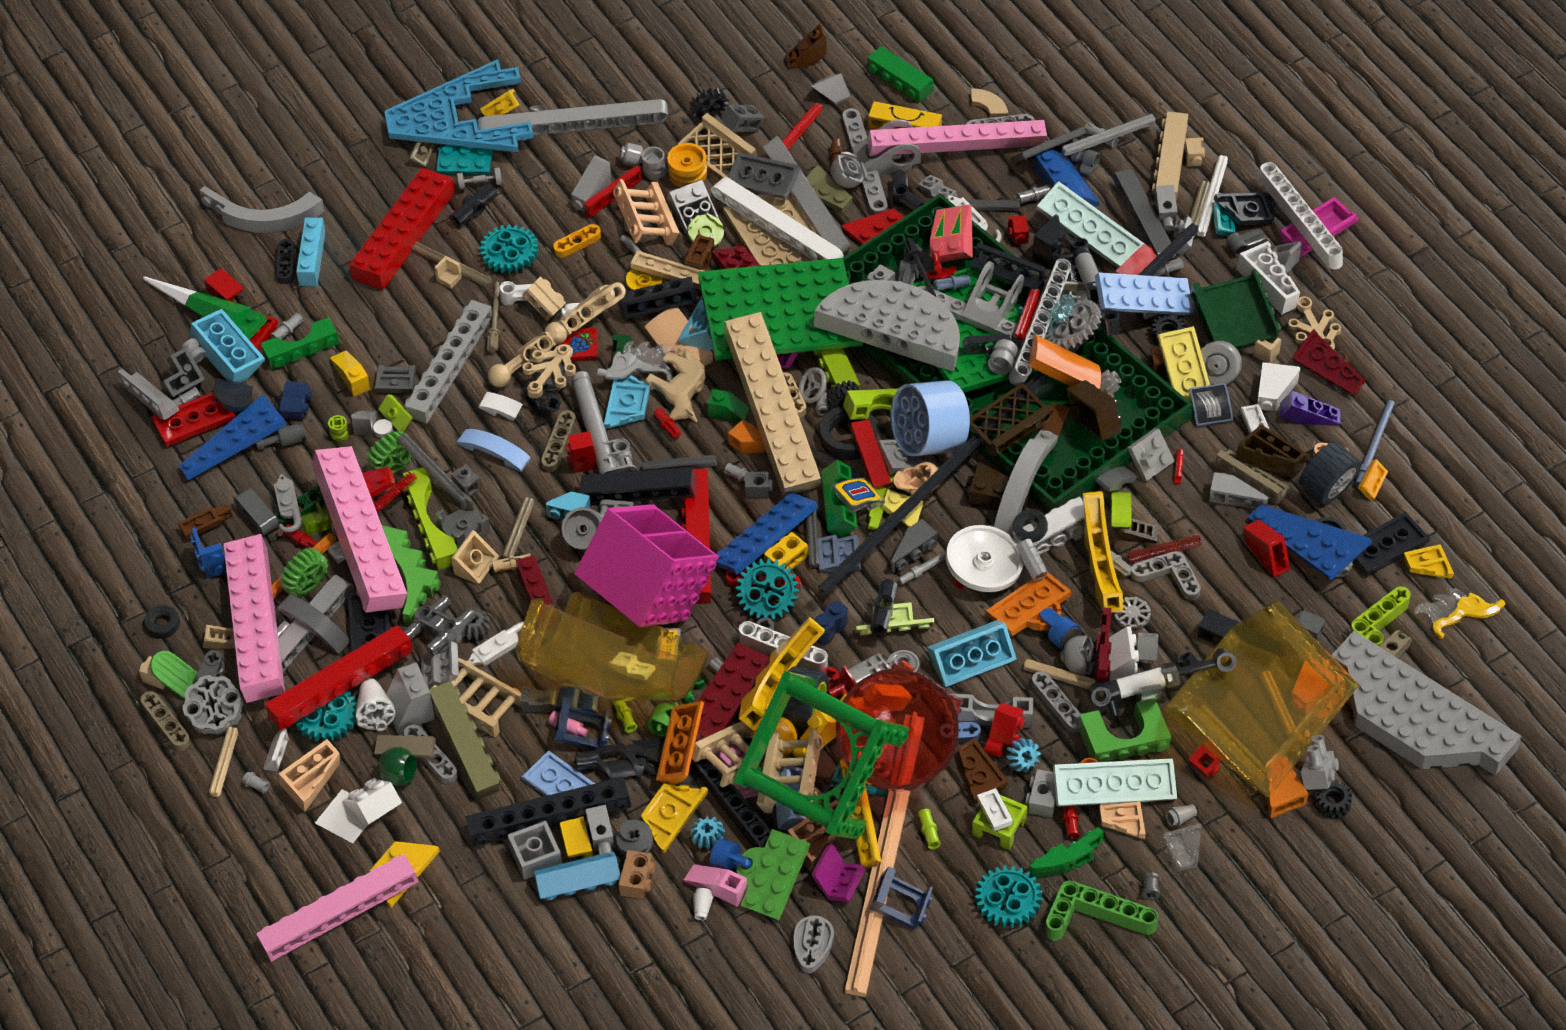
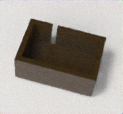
M1083 380L1066 389L1070 404H1074L1070 407L1075 422L1089 432L1094 433L1102 441L1122 432L1120 425L1122 421L1117 412L1118 404L1113 397H1110L1087 380Z

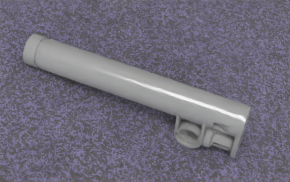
M584 371L575 373L571 377V381L586 431L591 433L599 474L626 472L627 469L632 472L638 471L637 467L632 464L633 457L629 442L623 438L608 440L589 374Z

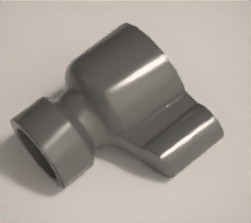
M1081 150L1071 155V161L1081 162L1080 174L1091 177L1093 170L1099 164L1100 153L1093 150H1086L1085 152Z

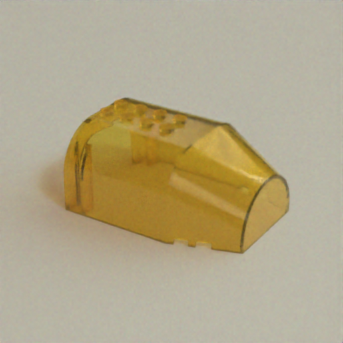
M580 592L570 594L564 612L555 609L553 604H543L544 601L541 598L532 599L517 645V658L519 662L531 667V670L543 672L552 679L561 680L568 686L580 688L586 694L596 695L607 701L680 700L695 685L709 654L707 650L691 642L688 643V646L680 643L682 637L675 635L674 639L668 637L669 631L658 625L639 627L617 608Z

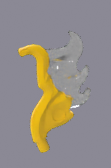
M1448 589V593L1453 594V596L1444 594L1434 595L1433 599L1438 600V602L1419 604L1415 608V616L1419 613L1429 616L1433 623V632L1442 640L1444 639V633L1441 632L1443 627L1460 622L1464 616L1473 618L1491 617L1499 613L1500 609L1506 604L1502 599L1498 600L1495 604H1489L1473 593H1469L1468 597H1466L1461 590Z

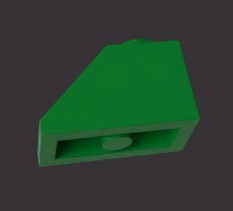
M712 389L708 400V417L737 423L743 419L746 421L749 407L731 392Z

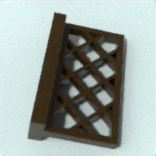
M1022 382L971 416L969 428L990 448L989 453L995 458L1050 421L1053 408L1049 404L1045 406ZM1022 390L1027 395V399L1016 398V393ZM1004 401L1013 402V408L1002 407V403ZM1015 402L1025 403L1026 410L1015 409ZM1029 404L1037 405L1040 409L1032 411L1028 410ZM999 411L998 417H989L988 412ZM1001 412L1012 413V419L1001 418ZM1015 413L1024 414L1025 419L1014 420ZM976 420L985 421L984 427L976 426L973 422ZM987 421L998 422V429L988 428ZM1000 423L1011 424V428L1009 430L1000 429ZM986 432L996 433L997 438L991 441L986 436Z

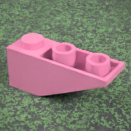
M694 864L684 878V882L697 888L709 889L712 891V895L737 907L747 890V878L727 869Z

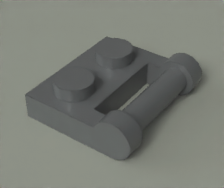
M378 365L376 393H413L416 365H410L409 367H385V365Z

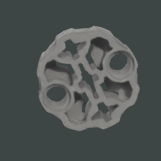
M211 675L200 677L195 684L189 685L184 693L185 701L182 706L184 715L195 730L201 734L223 735L228 727L237 725L242 718L243 698L231 680L224 676L212 677ZM232 696H236V697H237V699H236L235 702H233V703H229V702H228V700H229L230 697H232ZM211 699H213V701H214V703H215V704H214V706H215V707H214L215 712H214L213 709L211 708V707H212V701H211ZM198 708L197 713L189 714L191 709Z

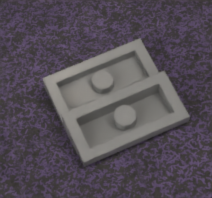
M451 641L434 656L428 652L421 657L422 676L428 689H431L434 685L439 686L453 681L459 676L458 646L456 643Z

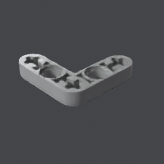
M1170 552L1135 563L1132 566L1131 577L1136 582H1144L1171 573L1185 599L1192 601L1200 596V584L1186 558L1180 552ZM1160 564L1163 568L1157 570L1153 568V565ZM1180 573H1186L1189 577L1186 579H1182L1178 575Z

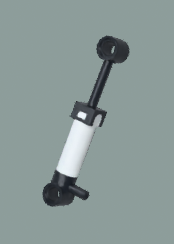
M1219 648L1214 652L1213 659L1178 669L1173 662L1159 665V668L1105 683H1093L1088 689V695L1097 706L1108 704L1111 716L1116 717L1119 713L1115 700L1140 694L1139 687L1161 684V687L1171 688L1181 685L1179 676L1212 667L1228 672L1235 667L1236 658L1228 649ZM1229 656L1226 663H1220L1222 657ZM1097 691H1104L1102 697L1095 698Z

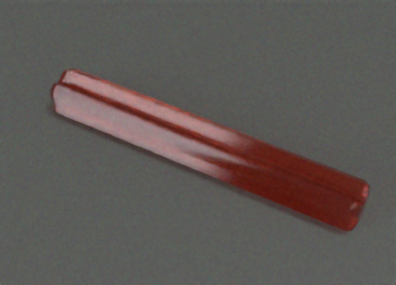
M1194 535L1128 552L1127 558L1130 563L1170 552L1197 547L1201 545L1202 541L1199 535Z

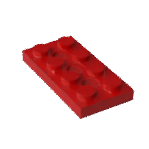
M214 392L179 405V411L166 420H163L157 414L151 416L166 447L228 423L235 418L234 412L223 409L222 405L214 400ZM209 409H214V410H215V411L212 412V413H207V411H208ZM192 416H197V417H198V418L195 419V420H190V419H189V418L192 417ZM174 423H180L177 427L172 426Z

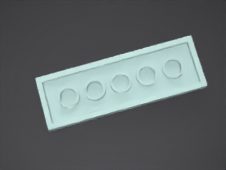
M1059 181L1037 205L1036 209L1049 219L1055 214L1059 215L1060 225L1064 230L1075 238L1087 239L1088 247L1116 268H1119L1144 244Z
M1173 759L1060 764L1053 766L1057 806L1177 799Z

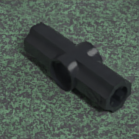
M490 183L485 184L473 195L468 194L464 197L461 206L449 215L450 220L456 227H461L474 215L479 216L483 213L485 205L497 196V191Z
M891 579L881 581L879 593L875 599V609L870 630L876 635L887 633L890 618L893 615V605L898 584Z

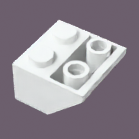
M1131 626L1109 637V642H1112L1111 654H1109V660H1111L1110 672H1108L1109 681L1134 675L1138 672L1137 662H1139L1138 650H1135L1134 647L1136 646V635L1132 634Z
M375 778L367 781L362 789L350 792L348 794L349 797L344 799L349 809L365 824L372 823L402 803L391 782Z

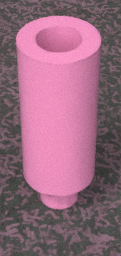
M557 711L552 712L548 721L550 725L555 727ZM568 718L566 732L571 735L585 737L588 730L583 728V724Z

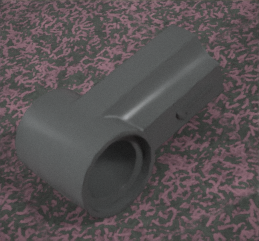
M1255 229L1242 235L1233 233L1226 239V244L1236 257H1239L1240 253L1265 243L1261 229Z

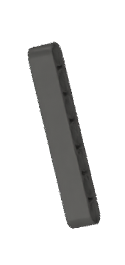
M1130 168L1114 172L1113 180L1129 213L1146 245L1151 247L1154 254L1158 256L1171 243L1134 171ZM1176 254L1169 261L1175 260Z

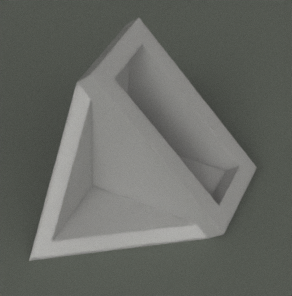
M841 73L823 78L811 86L829 98L835 105L850 99V94Z
M1300 241L1278 245L1272 250V252L1277 254V260L1280 265L1283 264L1286 274L1299 262L1302 245Z

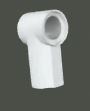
M510 281L503 282L500 285L501 303L510 306L515 304L516 301L526 300L522 294L532 284L515 285Z

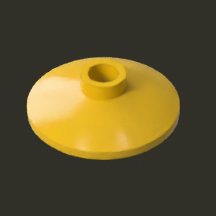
M631 269L626 275V284L631 290L662 283V277Z

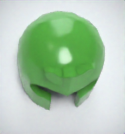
M673 702V704L662 703L652 710L648 721V729L652 734L666 738L673 706H678L677 702Z

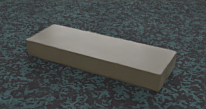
M378 735L374 754L381 756L389 748L403 747L408 749L415 757L433 758L436 739L433 736Z

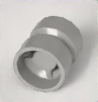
M658 147L646 148L642 152L643 175L649 180H659L664 177L666 172L664 151Z
M1001 339L995 343L988 361L991 371L999 375H1005L1011 371L1018 353L1015 343L1006 339Z

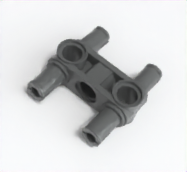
M442 595L432 606L419 607L415 611L413 623L403 632L411 640L420 632H425L434 637V640L425 646L427 651L434 656L451 641L456 644L460 642L465 627L476 616L469 608L454 619L445 615L442 612L451 605V602L445 595Z

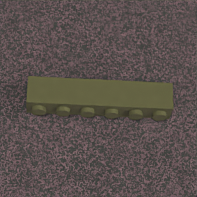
M449 681L429 689L434 710L476 799L499 791L501 778L497 771L494 772L492 769L493 761L490 755L485 754L483 750L485 748L484 742L475 733L477 731L476 725L467 716L469 711L466 704H462L459 699L461 695L458 687H453L452 682Z

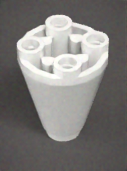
M368 678L361 683L355 713L358 725L370 730H386L387 725L394 720L396 714L394 704L375 679Z

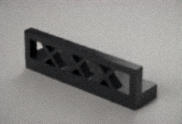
M977 244L976 256L970 264V270L981 273L984 266L990 261L994 263L992 275L994 279L1013 286L1021 274L1024 276L1022 289L1028 292L1031 289L1039 290L1043 285L1045 267L984 244ZM981 251L986 252L989 256L981 254ZM1032 270L1039 272V275L1033 273Z

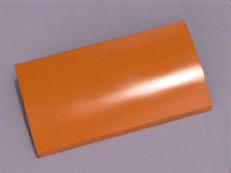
M1036 334L1034 335L1028 366L1069 386L1087 380L1100 389L1101 370L1099 365Z
M702 701L673 706L656 778L662 784L675 785L684 781L688 776L704 705Z

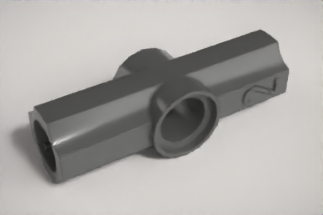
M916 244L918 250H920L922 253V248H920L918 244ZM905 251L904 259L900 263L898 281L914 284L915 278H918L919 270L915 262L908 259V253Z

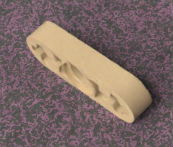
M783 372L785 380L788 382L790 393L796 394L792 399L794 405L797 403L798 409H801L797 410L799 418H802L806 414V403L792 375Z

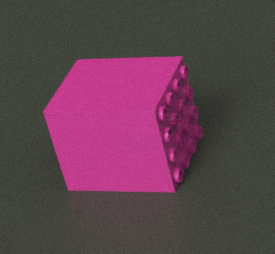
M654 504L607 508L574 574L636 625L645 627L686 621L691 614L690 611L693 605L699 599L702 588L707 584L710 573L715 569L719 556Z

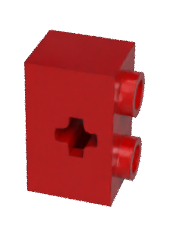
M590 431L569 435L568 444H565L568 466H572L574 473L596 469L594 444Z

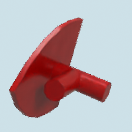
M937 251L932 252L934 270L925 272L930 280H939L951 276L957 269L956 266L942 268L939 252Z
M844 665L839 676L842 683L827 691L828 694L833 697L841 694L842 697L844 694L861 695L856 682Z

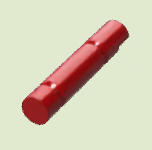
M1182 449L1176 450L1174 484L1180 485L1182 482L1184 456Z

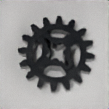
M709 88L707 91L703 89L701 94L697 92V97H692V102L689 103L692 114L695 118L699 117V120H702L706 113L715 118L716 114L721 115L720 111H725V106H728L726 95L723 90L719 91L718 88L714 90Z

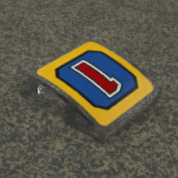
M852 478L832 485V491L852 513L864 507L870 511L885 503L882 496L865 478Z

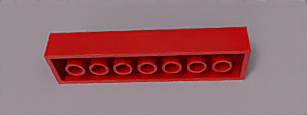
M424 168L419 170L350 262L349 268L352 280L384 290L412 252L415 242L421 240L455 194L452 177Z

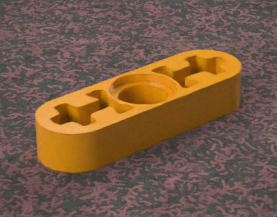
M590 224L557 240L553 245L554 254L557 257L563 258L597 242L601 238L600 227ZM574 239L582 240L580 243L573 242Z

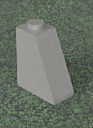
M596 155L592 158L571 194L573 207L585 212L584 203L611 184L610 162Z

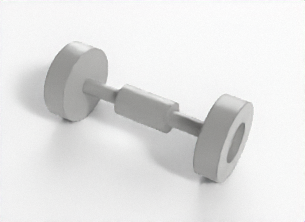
M500 167L494 168L495 175L473 176L472 179L465 180L463 179V173H457L459 190H465L464 183H482L490 179H496L497 186L502 185Z

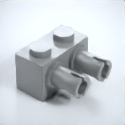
M1317 735L1311 739L1312 746L1307 748L1308 757L1301 771L1306 790L1329 789L1331 782L1334 780L1335 772L1339 769L1338 759L1335 758L1334 752L1326 751L1324 736Z

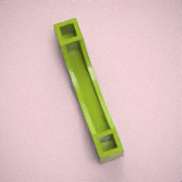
M423 467L409 471L412 474L414 473L417 479H415V482L412 481L413 483H410L403 491L404 493L408 492L407 500L409 506L414 507V510H412L415 521L419 520L418 528L420 534L426 537L424 538L426 549L431 550V553H429L432 564L436 563L438 570L453 566L451 558L458 549L453 537L439 530L427 515V504L432 494L431 482L427 471Z

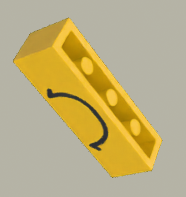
M875 101L868 116V128L878 130L893 120H906L911 123L913 128L942 126L941 114ZM898 126V127H893V128H891V129H899V128H904V127Z

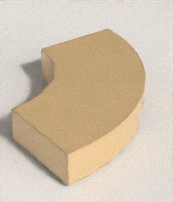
M971 89L972 106L984 108L989 113L990 118L1008 116V109L1005 103L997 95L982 89Z

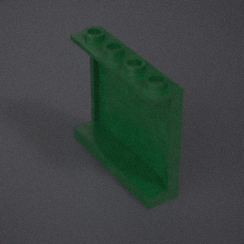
M1252 269L1249 276L1201 287L1199 283L1192 284L1190 294L1209 343L1225 341L1232 344L1236 349L1255 345L1257 340L1269 342L1278 338L1281 326L1279 321L1275 320L1274 308L1272 305H1269L1267 291L1263 290L1261 276L1257 275L1255 269Z

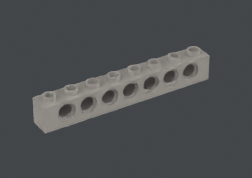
M473 300L470 301L468 306H465L462 316L456 320L452 332L448 333L445 343L439 347L435 359L431 360L428 370L422 374L421 381L414 387L413 394L405 402L404 408L413 417V420L425 424L428 423L491 322V306Z

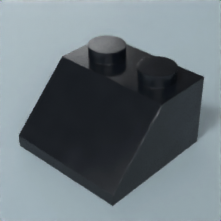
M1057 214L1034 235L1033 260L1048 269H1051L1058 260V255H1061L1063 246L1059 215Z

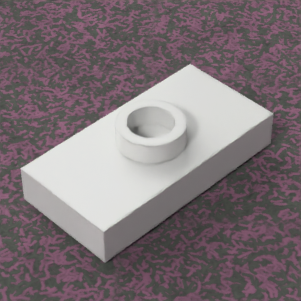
M1259 404L1241 407L1240 412L1249 434L1261 424L1269 429Z

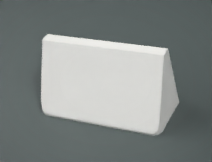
M286 728L280 730L274 736L263 767L264 770L278 771L289 740Z

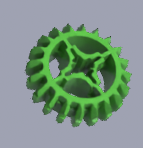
M399 430L396 432L391 431L390 434L386 433L384 437H380L378 442H375V445L371 447V451L368 452L369 457L366 459L371 471L389 467L393 474H396L403 467H406V464L411 461L412 455L397 441L398 437L404 432Z
M312 548L297 552V555L295 557L292 556L287 566L283 568L284 572L281 573L282 577L280 579L281 586L289 595L298 598L302 595L306 596L308 592H311L318 584H321L320 581L325 578L324 574L327 573L326 568L328 567L327 559L320 551Z

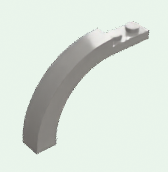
M206 186L200 189L201 201L205 206L213 208L220 215L222 214L224 223L248 232L274 233L294 229L304 225L305 218H317L324 212L323 200L311 192L283 207L256 210L238 206Z
M1041 430L1034 439L1028 441L1007 483L996 516L995 528L1013 537L1014 519L1022 511L1032 481L1041 463L1056 445L1059 436L1054 435L1050 431Z

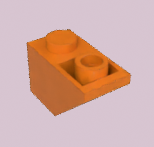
M743 419L728 432V444L742 454L767 453L760 432L752 423H748Z

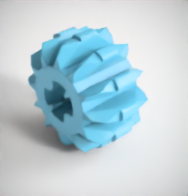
M1019 738L1018 742L1012 741L1013 748H1007L1011 753L1006 758L1011 760L1009 766L1014 767L1015 771L1020 772L1022 770V772L1027 773L1029 768L1035 769L1034 763H1040L1036 759L1037 756L1041 755L1039 751H1036L1039 746L1035 743L1033 744V741L1030 739L1025 741L1024 738Z
M707 815L704 820L698 818L697 823L693 822L690 831L693 844L698 845L699 849L706 847L708 851L716 841L725 835L722 822H717L716 817L709 819Z

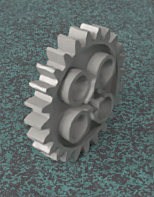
M1086 299L1082 302L1078 300L1076 304L1071 302L1069 307L1065 305L1064 310L1059 309V314L1053 315L1054 320H1051L1045 338L1054 344L1065 347L1067 350L1071 345L1074 348L1076 343L1081 345L1083 339L1088 340L1087 336L1094 334L1092 330L1098 329L1097 324L1101 323L1099 319L1102 318L1100 309L1095 302L1093 303L1091 300L1087 302Z

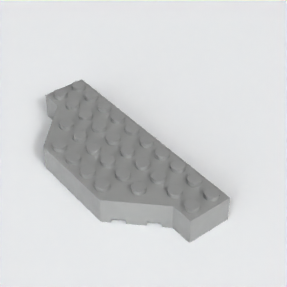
M1353 631L1331 655L1329 670L1345 679L1355 727L1419 768L1430 769V766H1442V768L1456 767L1459 764L1470 763V765H1480L1496 775L1518 750L1521 735L1357 632Z

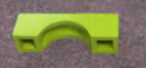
M898 389L847 391L843 406L851 420L868 419L869 413L875 409L891 410L892 401Z

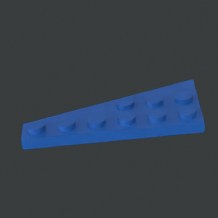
M262 394L182 462L179 468L186 479L190 480L287 424L279 412Z
M1262 504L1248 516L1251 523L1261 520L1285 537L1286 548L1330 581L1372 543L1371 538Z

